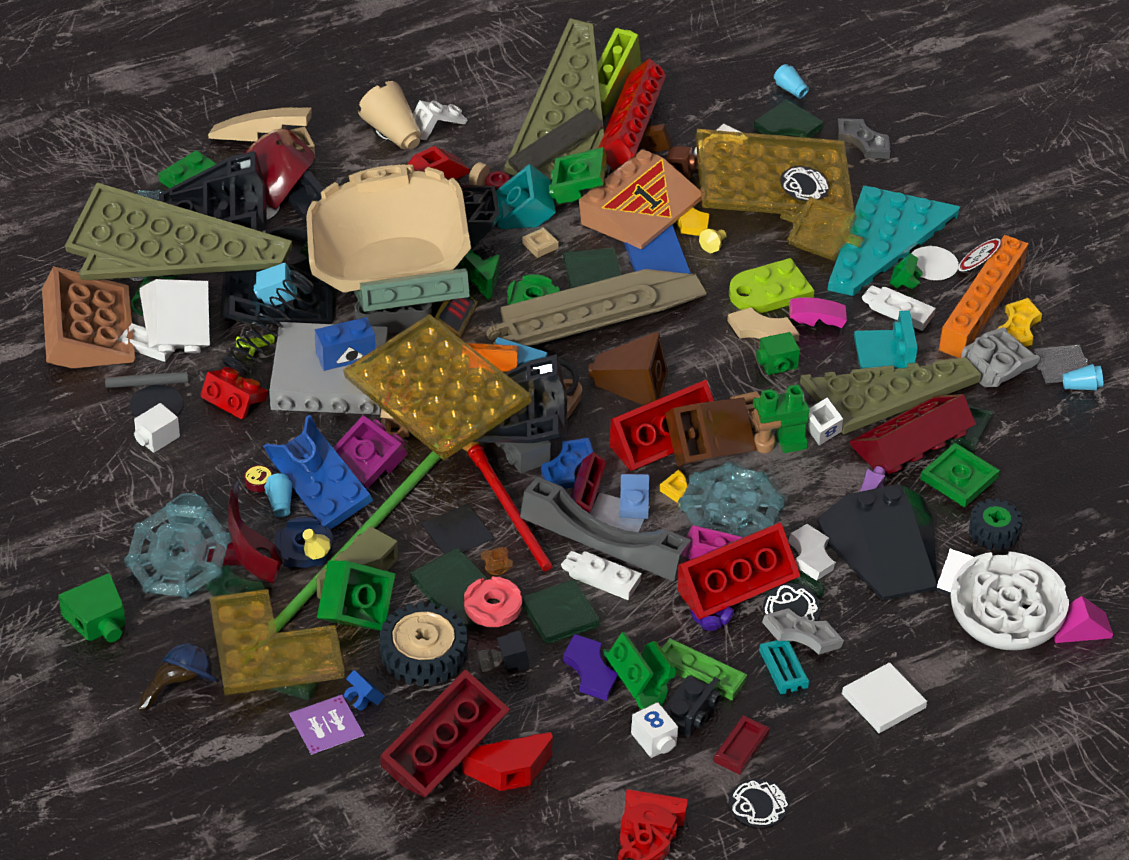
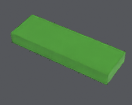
M671 638L662 647V651L676 669L675 674L683 678L689 675L708 685L716 677L720 679L719 691L722 692V696L732 701L747 681V674Z

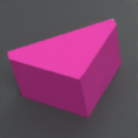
M1080 596L1069 604L1065 621L1053 637L1055 643L1108 639L1113 637V632L1106 612L1085 597Z

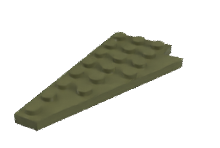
M569 19L505 164V173L515 176L530 164L547 176L552 184L551 170L554 169L555 158L598 149L604 135L593 24ZM606 163L604 177L607 178L608 168Z
M98 182L65 245L66 252L87 258L79 273L82 280L268 269L285 263L293 247L290 240Z

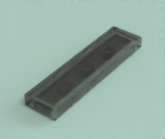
M586 108L508 159L509 165L517 173L528 164L540 170L554 161L555 158L560 157L603 129V122Z

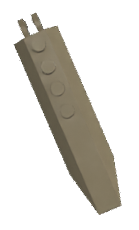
M643 269L501 307L503 323L491 326L487 330L486 335L492 340L499 337L525 346H532L662 311L703 297L707 293L696 274Z

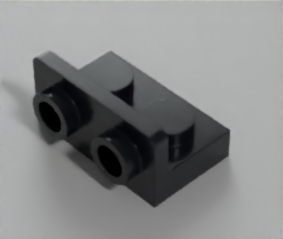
M689 675L685 678L663 708L678 726L679 733L690 737L696 728L700 729L704 725L708 711L711 708L715 709L720 702L722 692L719 691L720 679L714 677L708 685Z

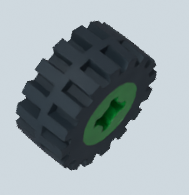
M995 498L994 501L985 499V503L980 501L973 508L969 524V534L972 535L974 542L978 540L979 546L986 545V549L991 550L992 547L996 548V551H1000L1002 547L1008 549L1010 545L1014 546L1020 535L1022 526L1020 510L1016 511L1017 507L1014 504L1009 506V502L1006 500L1000 502V499Z

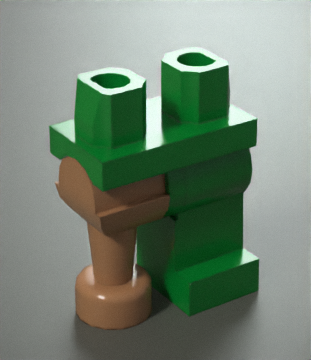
M800 385L789 386L786 389V393L777 394L772 389L763 390L760 398L753 399V406L755 408L753 415L759 427V432L754 436L756 451L760 453L773 451L776 441L775 436L783 453L806 450L808 441L805 433L810 409L805 401ZM773 429H775V436L772 434Z

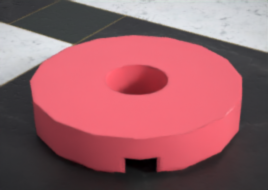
M492 577V580L485 581L484 578L478 579L469 585L464 593V610L468 617L477 624L486 627L507 625L514 621L522 610L520 590L510 580L501 577ZM488 599H498L500 602L490 604L486 601Z

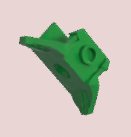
M622 632L611 649H604V656H606L627 689L636 699L641 710L657 702L662 707L668 692L667 683L671 678L675 677L676 669L656 641L646 644L640 654L627 634Z

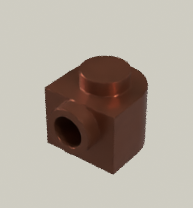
M676 146L669 150L666 161L685 178L689 179L692 170L697 168L698 159L696 154H692L691 147Z

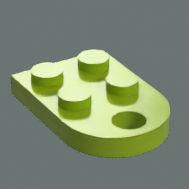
M789 258L737 274L730 282L729 298L741 310L752 307L757 313H764L789 306L792 298H814V289L792 259ZM745 293L749 296H740L739 294Z

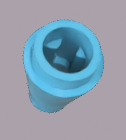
M784 64L775 72L774 79L781 88L797 96L799 99L808 93L809 87L806 86L793 66Z
M1091 364L1062 374L1064 389L1097 391V388L1103 387L1101 366Z
M281 473L273 474L267 478L264 488L274 516L286 517L290 514L293 484L287 475Z

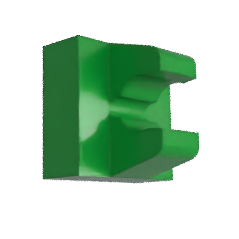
M912 253L908 254L895 266L889 283L897 289L901 285L910 289H914L919 285L920 281L917 279L923 275L922 270L917 266L919 258Z

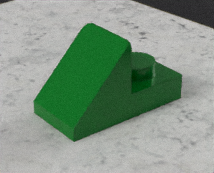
M470 249L459 262V269L465 268L468 273V280L487 299H490L493 296L500 273V255L497 254L482 261L481 257Z

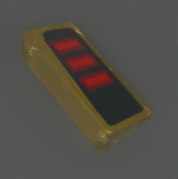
M470 295L465 298L444 300L435 316V332L460 339L478 305V301Z

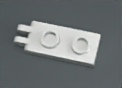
M870 286L862 296L863 301L869 304L872 310L898 320L899 311L910 310L913 327L922 331L935 315L936 308L887 287L880 289Z
M571 551L567 555V559L561 564L562 568L568 571L573 579L626 600L630 599L641 582V573L588 552L578 554Z

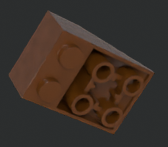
M744 397L677 407L665 413L677 467L756 451Z

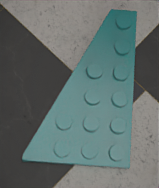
M863 186L831 274L828 291L854 296L863 286L870 284L874 276L881 271L886 272L898 263L899 259L906 257L910 249L917 244L922 245L936 231L943 229L946 222L953 217L957 218L960 206L882 190L876 187Z

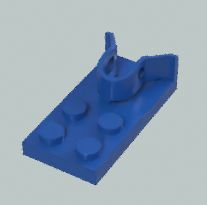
M310 415L305 418L302 434L287 444H265L263 446L277 470L289 477L293 484L292 489L315 519L319 520V524L325 528L327 526L330 530L373 501L369 492L318 430Z

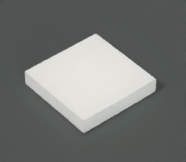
M891 663L844 686L842 690V695L878 733L925 709L927 705L925 698Z

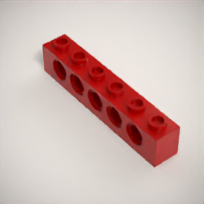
M651 58L629 72L598 147H604L607 155L606 163L612 170L635 156L666 78L663 69L655 64Z

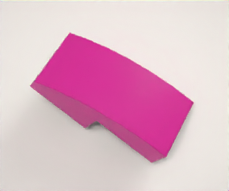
M792 298L789 302L790 318L801 324L805 323L814 327L817 320L820 319L828 325L842 328L847 321L846 305L819 298Z

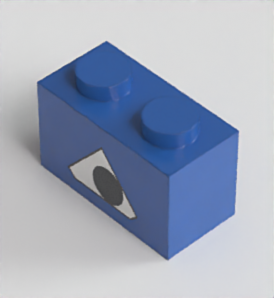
M367 317L315 329V351L323 370L326 371L376 359L375 333Z

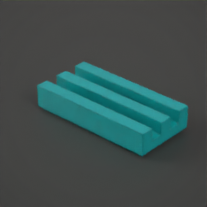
M775 640L760 644V654L780 694H785L787 689H790L791 692L797 691L799 686L802 689L808 688L809 680L789 641ZM778 647L783 648L792 666V669L797 677L796 679L793 678L788 668V664L785 658L782 656ZM769 649H771V651H772V653H773V655H774V657H775V659H776V661H777V663H778V665H779V667H780V669H781V671H782V673H783V675H784L786 681L784 680V678H783V676H782V674H781V672H780V670H779V668H778V666H777V664H776V662H775V660H774V658H773V656H772V654H771V652H770Z

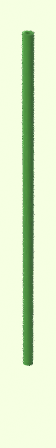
M451 432L330 561H334L341 551H345L353 543L357 535L365 532L370 526L376 528L456 443L451 439ZM317 575L237 659L240 667L246 668L317 592Z

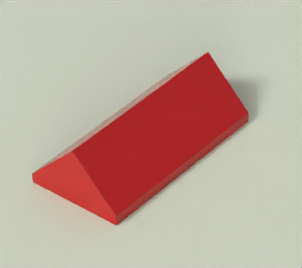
M707 380L700 381L611 419L609 446L630 471L674 453L665 413L677 407L714 401Z
M778 522L678 564V592L698 619L707 617L728 606L735 605L800 577L782 523Z

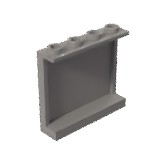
M280 322L283 328L279 327L269 390L271 410L380 415L384 361L388 350L387 327L371 326L375 333L376 359L324 371L315 351V329L333 324Z

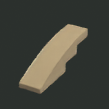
M278 108L236 116L214 125L208 134L209 139L257 141L263 133H269L281 128L285 129L287 125L307 126L312 117L311 108Z

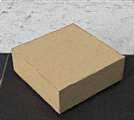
M544 227L523 236L522 244L537 258L558 249L559 243Z

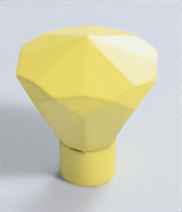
M712 229L702 231L699 242L703 250L709 253L718 251L722 245V240L726 238V232L724 230L716 231Z
M307 529L303 532V538L306 540L304 545L305 555L313 560L324 557L330 550V539L325 535L315 534L312 529Z

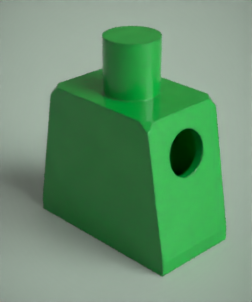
M109 573L58 595L61 615L86 640L92 641L104 636L107 642H115L121 637L122 631L120 628L126 624L124 607Z

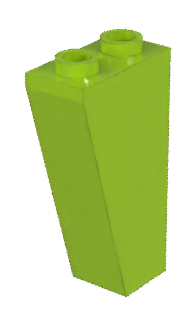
M615 28L597 64L603 116H607L618 100L629 72L641 65L638 34L630 30Z

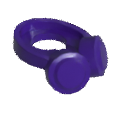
M728 606L716 612L717 616L709 615L698 619L690 609L694 621L701 625L703 630L714 631L721 628L722 625L725 626L734 615V609Z

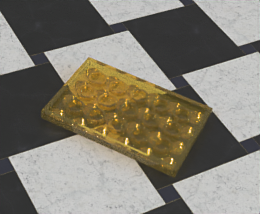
M697 129L695 139L702 208L852 219L855 212L844 141ZM795 166L815 169L826 178L829 185L828 193L817 201L798 200L790 196L782 188L781 175L788 168Z
M430 314L343 369L344 376L348 381L443 460L532 402L530 393Z

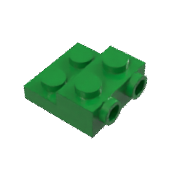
M604 147L555 158L554 169L551 170L552 184H549L552 199H556L558 204L575 202L582 198L583 189H594L603 185L607 157Z

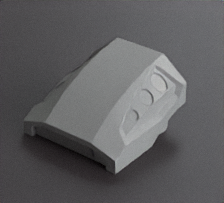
M1004 327L987 332L981 337L976 338L972 344L964 347L961 353V358L966 357L981 373L979 383L984 387H997L1002 382L1015 377L1024 370L1032 368L1040 359L1037 354L1034 355L1011 336Z

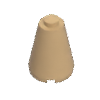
M394 81L385 82L387 86L382 88L378 85L375 86L360 101L361 111H358V114L363 120L400 148L406 150L418 146L422 134L401 87Z

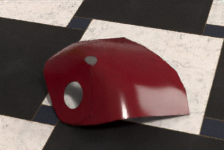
M283 128L263 135L244 152H256L266 187V204L274 210L278 208L314 160V152L290 130ZM281 140L283 145H277L276 142ZM293 143H297L300 146H302L306 150V153L297 150L293 146Z
M237 481L230 490L228 507V527L235 555L247 571L259 579L274 584L278 577L282 560L276 553L275 545L256 531L250 529L241 519L238 505ZM256 548L267 549L271 553V558L262 555Z

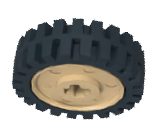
M418 602L417 608H414L412 604L405 605V612L398 608L395 610V616L390 614L387 617V622H384L382 625V630L380 631L382 663L384 667H387V671L390 674H395V678L399 681L405 677V683L412 685L413 681L417 680V686H424V681H429L431 686L436 685V679L439 678L441 683L448 680V675L454 677L457 674V669L461 670L464 661H466L468 647L466 626L463 625V620L460 617L457 618V614L453 610L447 612V607L443 605L436 609V603H429L428 607H424V602Z

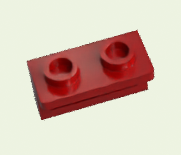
M224 367L220 370L207 372L201 397L240 419L246 418L250 404L263 402L267 399L268 390L260 387L258 381L238 375L239 372L233 368Z

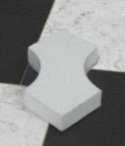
M808 524L790 534L789 544L799 554L795 561L799 570L815 580L834 570L836 562L825 552L829 537Z

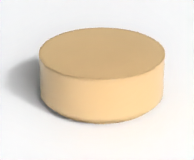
M481 162L476 163L470 172L469 184L485 185L486 177L490 174V167Z

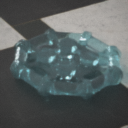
M724 462V465L704 472L692 473L689 476L690 481L683 496L678 500L679 509L685 512L694 526L745 537L773 525L779 510L784 506V498L777 494L768 481L766 473L763 471L754 472L733 466L730 462ZM722 477V481L715 483L716 479ZM760 488L764 494L756 493L755 489ZM698 489L704 490L703 495H696ZM730 499H735V503H728L726 501H730ZM760 507H768L765 516L758 512ZM696 508H703L705 511L703 517L700 516ZM752 521L754 525L746 527L748 522ZM717 522L720 524H724L730 526V529L716 526L712 523Z
M168 502L164 508L133 526L135 531L128 556L124 558L125 566L131 569L142 585L144 593L148 595L156 593L181 596L183 599L189 598L191 593L214 578H220L223 574L221 569L227 546L231 542V535L223 529L213 515L212 508L209 506L195 507ZM177 516L196 519L193 524L180 523ZM169 518L170 524L161 525L156 533L151 530ZM207 525L214 536L206 539L201 530ZM146 538L151 541L148 553L140 554L144 539ZM182 546L185 549L184 552H179L178 556H174V548ZM209 549H215L212 561L207 562ZM152 564L156 572L150 577L143 566ZM193 571H204L201 574L194 577L193 579H191L190 581H187V579L191 577L190 573H192ZM164 579L178 580V584L162 582Z

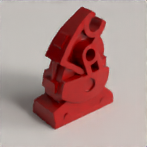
M626 789L625 810L620 827V844L622 849L619 851L618 860H625L626 858L634 860H663L669 854L670 843L672 839H675L677 826H684L688 799Z

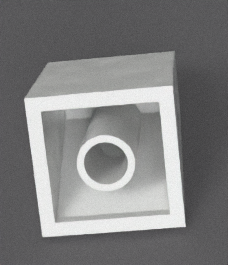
M156 279L140 288L149 348H158V352L161 353L175 352V348L184 349V353H200L202 348L210 345L208 281Z

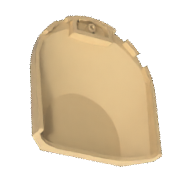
M389 165L349 175L350 182L338 186V183L335 182L321 192L322 199L319 202L312 201L307 212L308 252L311 273L341 292L360 290V283L450 271L457 266L471 249L462 189L454 178L448 180L444 177V172L427 167L425 172L414 171L413 165Z

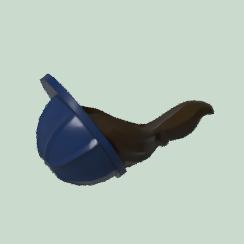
M190 643L174 647L165 658L163 657L162 661L164 663L158 669L154 680L150 682V686L144 690L141 703L137 708L139 711L151 708L159 691L166 684L187 681L197 676L219 683L220 679L211 675V661L206 651Z

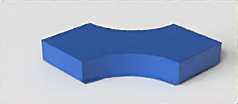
M590 438L562 441V451L559 456L541 465L543 479L557 484L564 489L574 488L575 476L579 472L582 460L594 452Z

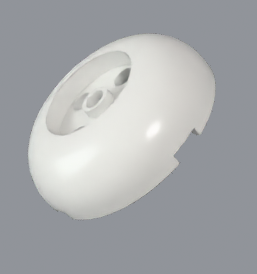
M992 552L970 559L955 574L951 588L952 608L958 622L965 631L976 640L1003 650L1033 648L1053 637L1065 621L1069 599L1065 592L1066 586L1063 580L1051 567L1034 557L1017 552H1008V555L992 556ZM1027 605L1029 608L1024 609L1022 606Z

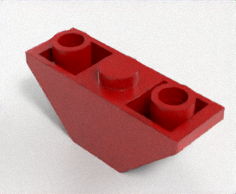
M437 146L415 154L407 164L413 165L414 171L425 172L427 167L444 172V177L448 180L451 178L456 180L470 173V169L459 158Z
M552 733L533 734L528 737L503 740L498 743L477 745L462 760V771L464 774L499 791L529 786L552 756Z

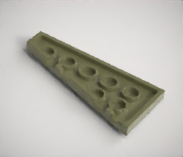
M965 357L934 361L933 365L926 366L910 363L907 364V368L894 369V366L891 365L854 369L850 374L836 375L835 372H826L824 377L811 378L810 374L801 375L800 384L816 403L826 398L829 399L843 418L842 433L844 435L911 409L933 396L947 395L980 382L981 373Z

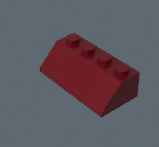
M964 394L937 395L849 442L852 448L873 469L876 466H880L889 474L902 469V464L908 460L913 462L925 456L923 452L945 446V441L949 438L955 439L968 433L967 429L976 425Z
M465 669L380 755L381 767L403 787L426 798L510 712V708Z

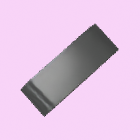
M358 301L355 304V320L367 317L371 326L387 327L388 333L425 330L432 324V302L364 312Z

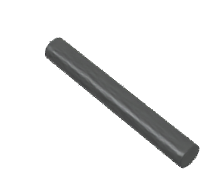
M188 372L105 377L106 388L188 383Z

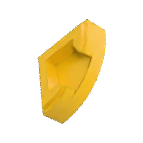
M677 470L660 484V492L680 505L687 497L688 485L685 475L680 470Z

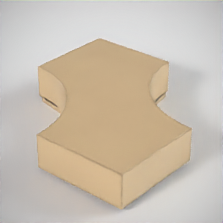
M752 307L728 314L727 321L740 339L749 337L760 339L762 337L791 332L795 341H799V333L787 317H765L753 310Z

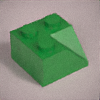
M328 561L317 618L342 625L381 631L383 623L387 620L395 573L350 561Z

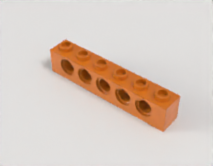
M1007 235L1003 236L998 249L989 257L942 327L939 351L961 358L963 348L972 344L978 338L1024 268L1029 243Z

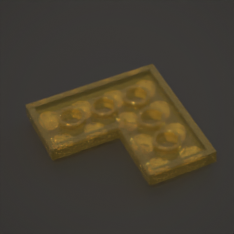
M268 589L209 597L225 695L345 678L335 625L276 633Z

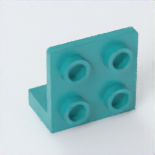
M910 310L899 311L898 322L893 323V330L854 332L860 369L891 365L894 366V369L907 368V364L915 363L918 347Z

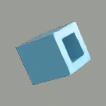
M286 263L256 272L254 291L259 300L262 299L267 305L272 306L269 297H278L276 293L277 288L285 289L282 280L292 281L289 276L290 269ZM285 282L289 290L297 296V286ZM278 290L286 302L295 299L290 294ZM272 299L275 305L282 304V302Z

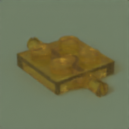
M809 197L804 208L798 213L784 209L783 213H781L780 218L782 220L793 223V229L787 239L788 244L835 261L841 247L845 243L858 248L863 243V237L850 233L857 218L854 212Z

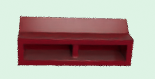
M592 452L582 460L571 494V498L588 513L592 509L607 462L595 452ZM589 475L593 476L591 482L588 480ZM582 496L586 497L584 503L581 501Z

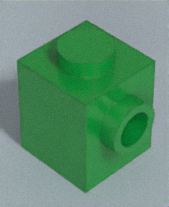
M791 332L760 338L759 349L756 350L757 362L759 365H763L767 375L798 369L800 349Z

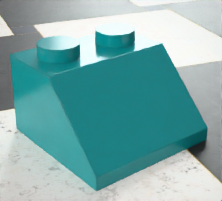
M528 164L497 189L496 196L500 212L497 226L500 229L533 228L549 220L556 213L554 199H552L549 191L551 180Z

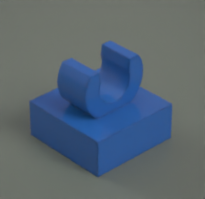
M353 670L346 678L353 687L348 688L343 696L352 701L355 696L359 695L358 700L353 705L358 710L365 709L369 700L378 705L384 699L385 695L357 671Z

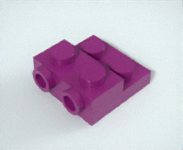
M363 415L333 449L361 484L368 489L384 471L390 474L408 453L404 448L406 443L397 434L389 435L382 423L376 419L371 421Z

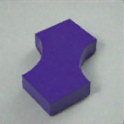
M574 634L563 654V662L578 672L581 678L579 692L607 701L618 681V674L608 668L602 661L600 656L602 643Z

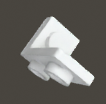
M419 101L413 116L421 131V140L428 139L438 120L465 125L467 119L461 114L462 110L453 104L447 106L441 105L436 101H431V103Z

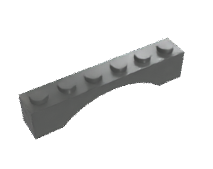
M536 477L524 491L520 518L535 525L549 529L559 535L573 539L673 582L678 577V564L687 561L691 540L666 529L655 532H633L610 526L582 509L563 487L540 477Z

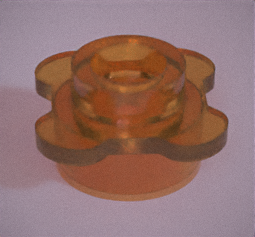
M499 547L490 551L484 550L481 553V559L485 561V570L492 575H501L513 566V561L508 558V549L505 547Z

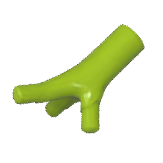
M271 333L262 336L270 344L275 343V338ZM239 336L236 337V341L237 339H244L247 341L246 338H242ZM258 337L249 338L258 348L267 346ZM239 341L243 348H250L249 354L253 356L256 349L247 343Z

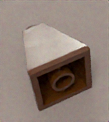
M659 332L651 333L596 355L594 363L589 364V378L594 379L597 387L642 405L660 399L669 372Z

